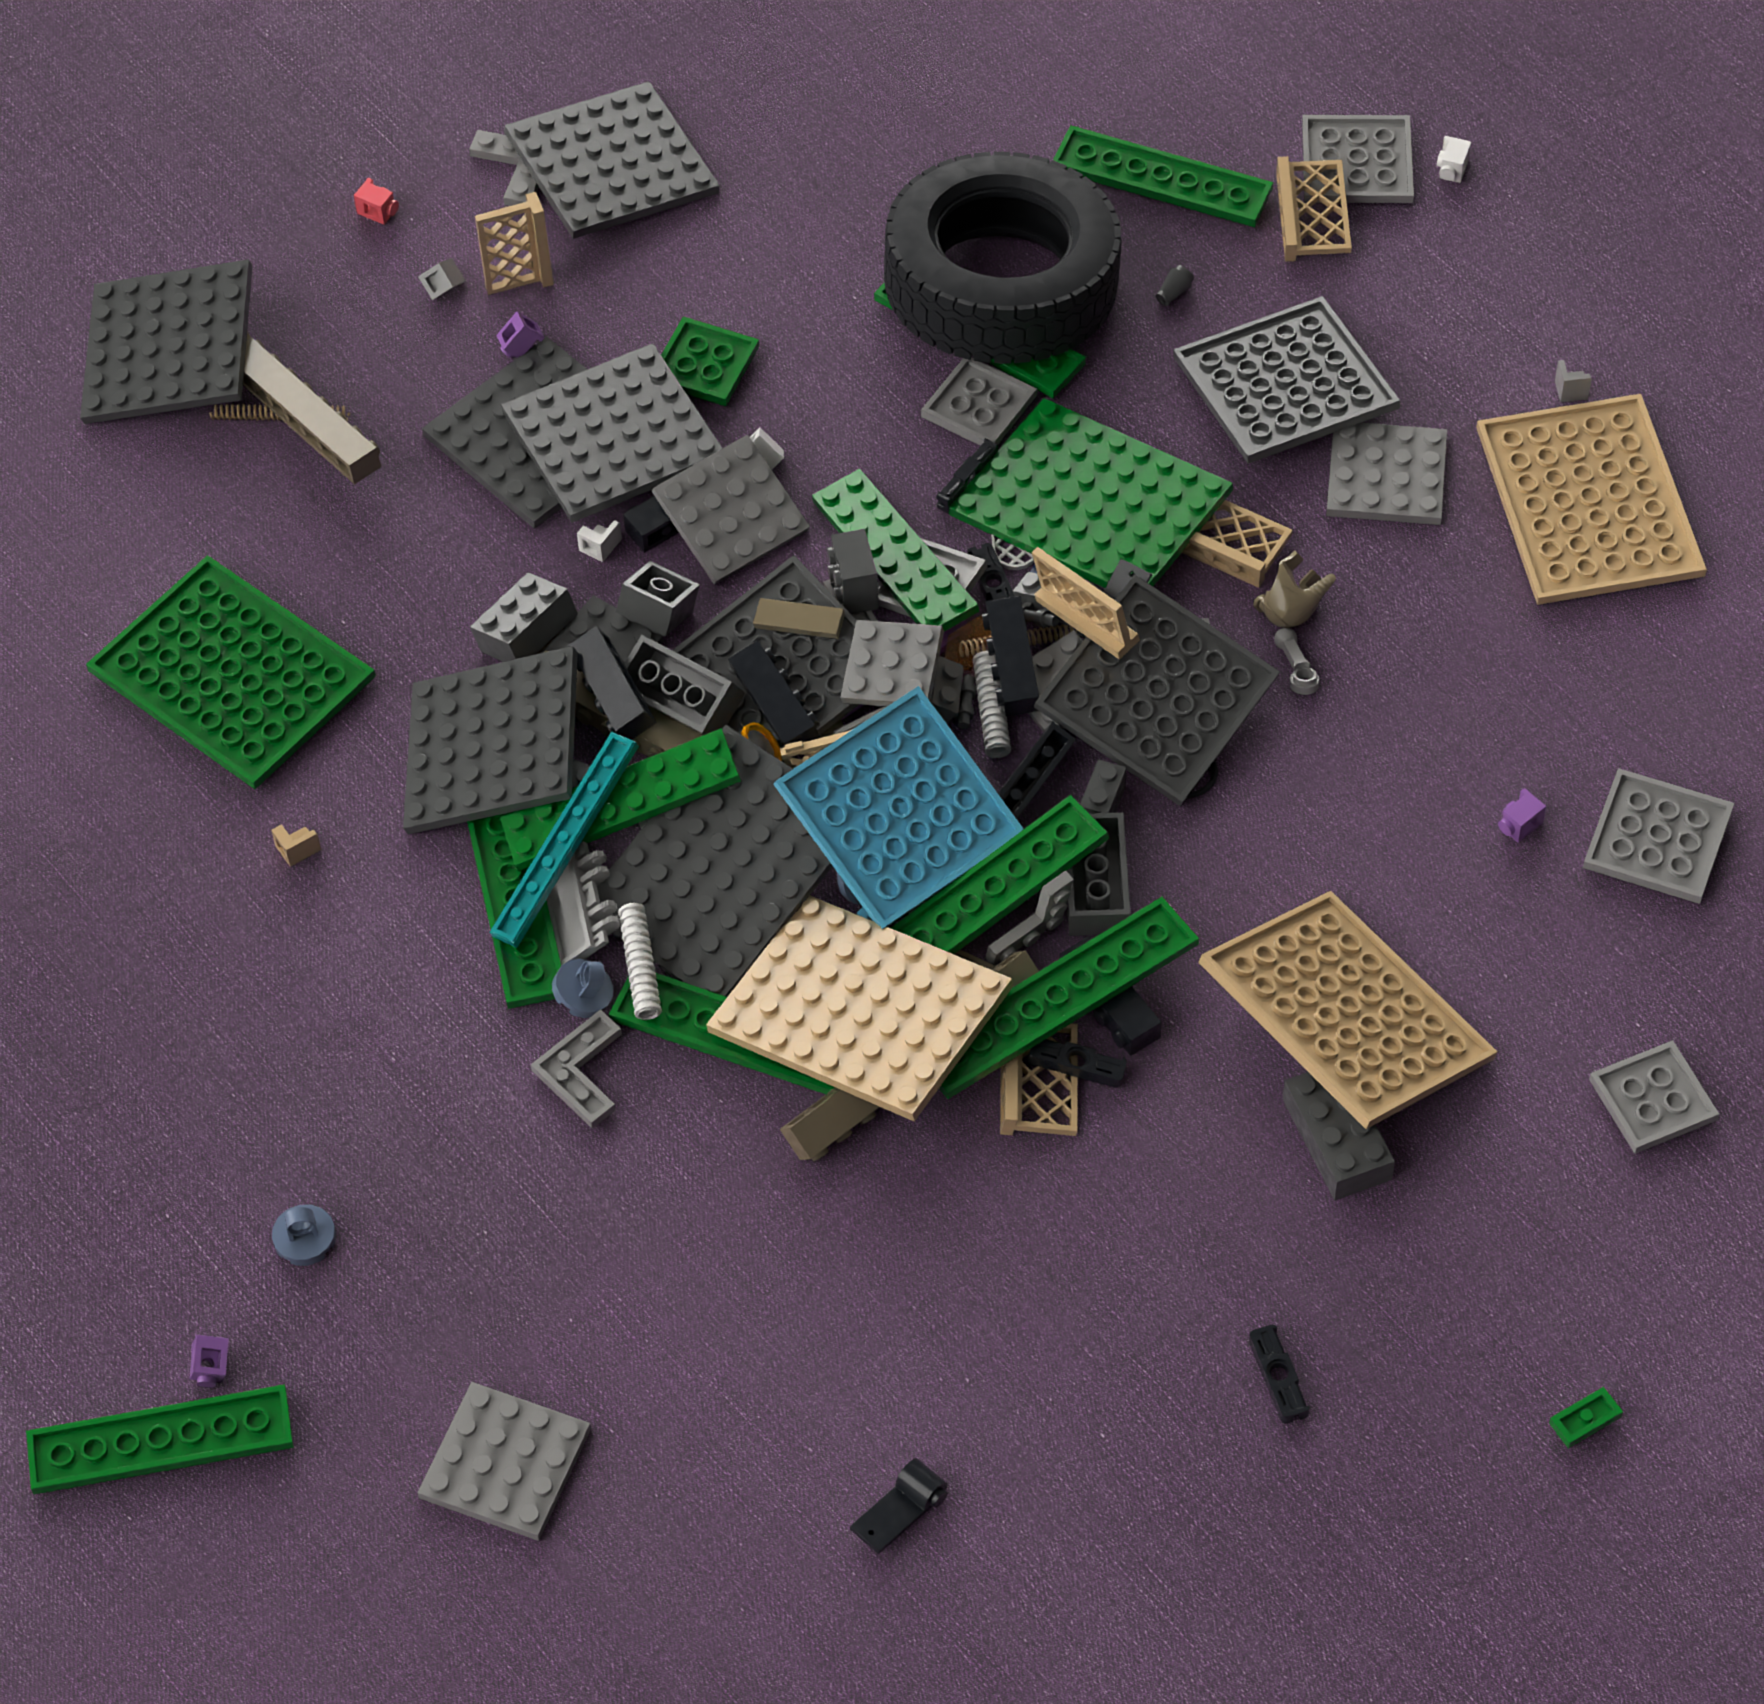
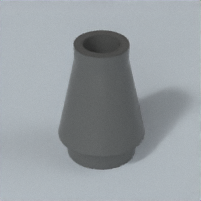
M1181 265L1171 268L1160 290L1155 295L1156 299L1162 305L1168 306L1174 299L1192 287L1191 282L1194 280L1192 273Z

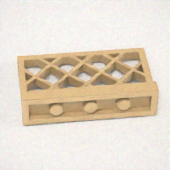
M1288 156L1277 157L1276 178L1285 262L1296 261V255L1351 253L1352 246L1342 160L1289 162ZM1337 169V175L1332 180H1329L1321 173L1324 170ZM1294 171H1306L1310 176L1303 182L1295 176ZM1315 179L1325 185L1319 192L1309 186ZM1330 189L1339 194V197L1334 202L1323 196ZM1303 190L1313 196L1306 204L1297 198V195ZM1317 201L1328 207L1321 214L1311 208ZM1332 211L1342 217L1336 225L1326 218ZM1305 212L1315 218L1309 226L1299 220ZM1319 223L1330 229L1324 236L1313 230ZM1336 233L1344 239L1345 244H1333L1328 239ZM1310 235L1318 242L1314 245L1302 246L1301 240L1305 236Z
M536 192L525 194L526 202L475 216L488 295L541 281L543 288L554 285L544 210ZM524 213L518 222L511 220L514 215ZM497 222L491 229L483 227L485 223ZM505 225L511 227L506 235L499 233ZM519 231L527 233L520 241L514 239ZM493 238L500 240L494 248L487 246ZM507 244L514 246L509 253L502 251ZM522 249L529 252L523 259L516 257ZM495 257L502 259L497 266L490 264ZM510 262L517 264L511 272L505 270ZM524 268L530 269L533 272L523 276L519 275ZM498 275L505 277L501 282L492 284Z
M1225 500L1217 511H1228L1231 517L1216 519L1215 514H1213L1211 517L1212 521H1208L1200 530L1215 528L1217 536L1209 538L1201 534L1200 531L1195 532L1190 538V543L1182 553L1259 588L1265 579V573L1292 536V529ZM1250 521L1255 523L1256 528L1242 531L1239 523ZM1234 524L1237 532L1222 535L1221 526ZM1275 532L1282 536L1279 540L1267 542L1264 534ZM1260 536L1261 544L1247 546L1245 538ZM1240 539L1242 548L1234 549L1227 546L1225 542ZM1265 551L1267 558L1263 562L1252 557L1250 553Z
M1039 547L1032 552L1041 588L1034 594L1039 604L1119 660L1140 641L1138 633L1127 626L1121 604Z
M1070 1024L1058 1031L1060 1033H1070L1069 1042L1077 1044V1024ZM1051 1036L1047 1038L1048 1040L1055 1041ZM1030 1049L1001 1066V1135H1013L1014 1130L1076 1136L1077 1077L1047 1069L1056 1079L1046 1086L1036 1076L1044 1068L1037 1066L1031 1071L1022 1062V1059L1029 1054ZM1077 1055L1069 1057L1070 1063L1077 1066ZM1029 1080L1041 1090L1032 1098L1022 1089V1085ZM1059 1083L1070 1091V1095L1063 1101L1052 1091ZM1044 1095L1056 1105L1047 1113L1036 1103ZM1031 1107L1041 1118L1036 1122L1022 1121V1112ZM1061 1110L1070 1118V1125L1057 1124L1051 1117Z

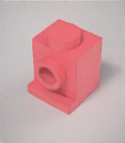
M367 178L354 194L357 214L383 225L391 216L396 214L399 207L398 201L393 198V192L384 187L374 185L371 178Z

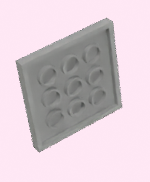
M1302 115L1303 161L1342 160L1347 203H1413L1414 187L1410 115ZM1337 169L1324 170L1321 174L1332 180L1337 175ZM1303 171L1304 181L1310 176L1306 171ZM1317 179L1309 184L1317 192L1325 186ZM1330 189L1323 196L1334 202L1339 197V194ZM1304 191V202H1308L1313 196Z
M1358 423L1334 432L1326 516L1441 525L1447 429Z
M748 434L657 485L652 490V493L714 585L802 535L810 528Z
M1618 768L1584 860L1583 868L1700 904L1734 803Z
M471 1382L417 1492L419 1499L539 1541L591 1431V1424Z

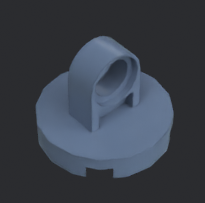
M574 959L569 960L559 968L552 980V992L559 1005L563 1003L565 1007L570 1009V1014L581 1018H590L600 1009L603 1011L609 1005L613 997V985L609 975L604 971L602 962Z
M297 1205L287 1209L277 1218L272 1229V1241L277 1254L281 1258L290 1260L291 1264L296 1266H308L323 1260L325 1253L330 1250L331 1246L332 1248L334 1247L336 1229L331 1216L322 1208L314 1205Z

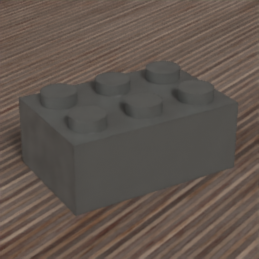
M528 572L491 608L482 614L470 626V629L482 653L506 662L536 655L578 615V612L567 588Z

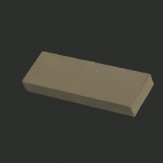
M760 598L753 625L756 629L838 639L845 611L842 608Z

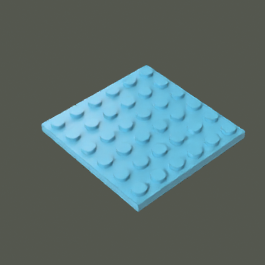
M919 686L776 780L773 784L872 921L882 929L888 927L948 886L1024 830Z

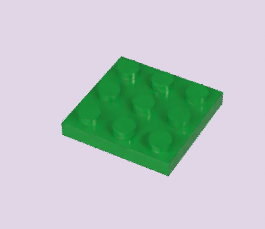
M683 316L661 356L687 395L727 406L760 346L759 339Z

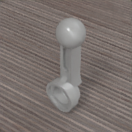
M1291 628L1279 629L1274 636V642L1278 648L1284 651L1294 670L1290 676L1291 690L1301 695L1315 693L1319 689V676L1314 669L1310 668V663L1305 659L1298 647L1295 631Z

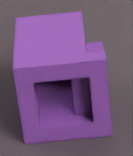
M518 311L496 335L501 344V351L510 358H518L524 355L533 347L536 340L542 342L545 338L538 323Z
M1524 788L1520 791L1519 800L1516 802L1511 801L1503 809V818L1498 822V827L1503 834L1512 837L1519 843L1543 823L1546 805Z
M196 1335L191 1346L190 1380H197V1385L201 1387H215L217 1382L222 1383L226 1376L229 1338ZM208 1361L211 1363L212 1368L202 1367L201 1363Z

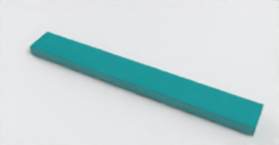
M613 732L610 733L489 932L492 937L516 948L519 946L639 746L635 741Z

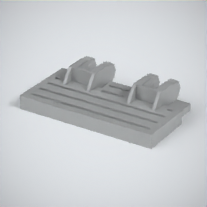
M586 842L580 843L546 899L561 966L569 960L586 959L608 944V935L621 927L618 916H612L618 909L617 903L614 900H604L600 904L597 886L604 882L605 879H608L610 875L607 866H601L607 860L606 854L599 850L589 854Z

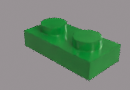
M1602 1387L1550 1417L1549 1424L1569 1449L1622 1418L1623 1411L1608 1391Z

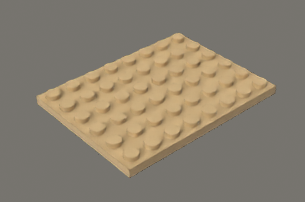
M1641 394L1477 421L1476 428L1537 605L1705 577L1707 571Z
M1332 891L1202 954L1199 960V964L1365 1129L1493 1061L1498 1052Z
M809 896L803 902L800 909L773 937L706 1026L711 1034L915 1122L1014 985L1010 977L891 928L885 927L882 929L874 921Z

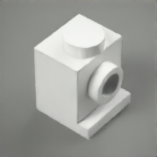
M1449 136L1444 137L1443 149L1440 151L1437 160V166L1441 167L1439 172L1441 179L1461 183L1469 161L1470 141Z

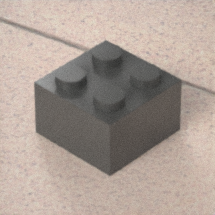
M865 529L831 535V547H827L830 564L828 565L830 581L835 582V598L850 614L879 609L877 571Z
M649 561L622 584L616 613L626 617L629 621L637 622L651 629L656 634L666 637L693 613L700 584Z

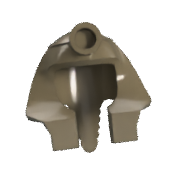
M1295 550L1279 562L1278 573L1271 590L1266 591V594L1257 596L1253 603L1257 611L1264 612L1272 624L1281 628L1296 627L1305 623L1318 607L1322 597L1336 581V577L1332 573L1321 578L1311 569L1300 580L1298 586L1292 572L1304 559Z

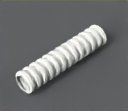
M981 651L974 655L972 660L985 754L991 758H1002L1011 752L1004 706L998 707L995 689L1000 688L999 680L993 681L991 664L996 663L995 655L989 656L988 651Z
M629 903L619 909L618 915L623 934V946L626 950L625 957L627 959V971L630 975L631 996L634 1000V1014L638 1019L649 1020L659 1016L662 1008L660 1006V998L658 997V983L656 981V973L654 972L655 966L653 964L652 948L650 947L651 941L646 922V910L642 904Z

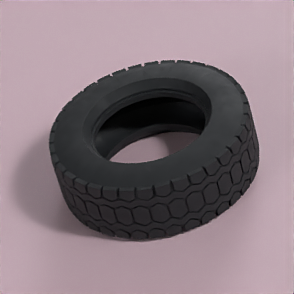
M994 151V155H991L990 152L974 153L973 158L971 154L955 157V161L951 158L937 163V166H931L922 171V174H918L910 180L898 193V196H896L891 205L885 228L884 283L889 303L899 320L914 335L920 337L922 341L932 347L936 345V349L948 354L954 352V356L971 360L973 356L974 361L991 363V359H994V363L1011 364L1013 359L1014 363L1031 362L1032 357L1034 361L1050 358L1051 354L1053 356L1068 351V348L1073 349L1083 343L1084 339L1087 340L1106 321L1113 308L1119 283L1122 249L1121 228L1117 212L1104 192L1099 187L1097 188V185L1086 176L1083 178V174L1072 168L1067 169L1066 165L1054 160L1049 163V159L1033 155L1031 159L1030 154L1014 152L1013 156H1010V152ZM988 236H1008L1037 243L1055 253L1060 261L1054 267L1037 274L1024 277L1001 278L985 276L963 269L952 263L945 256V252L954 245L970 239Z

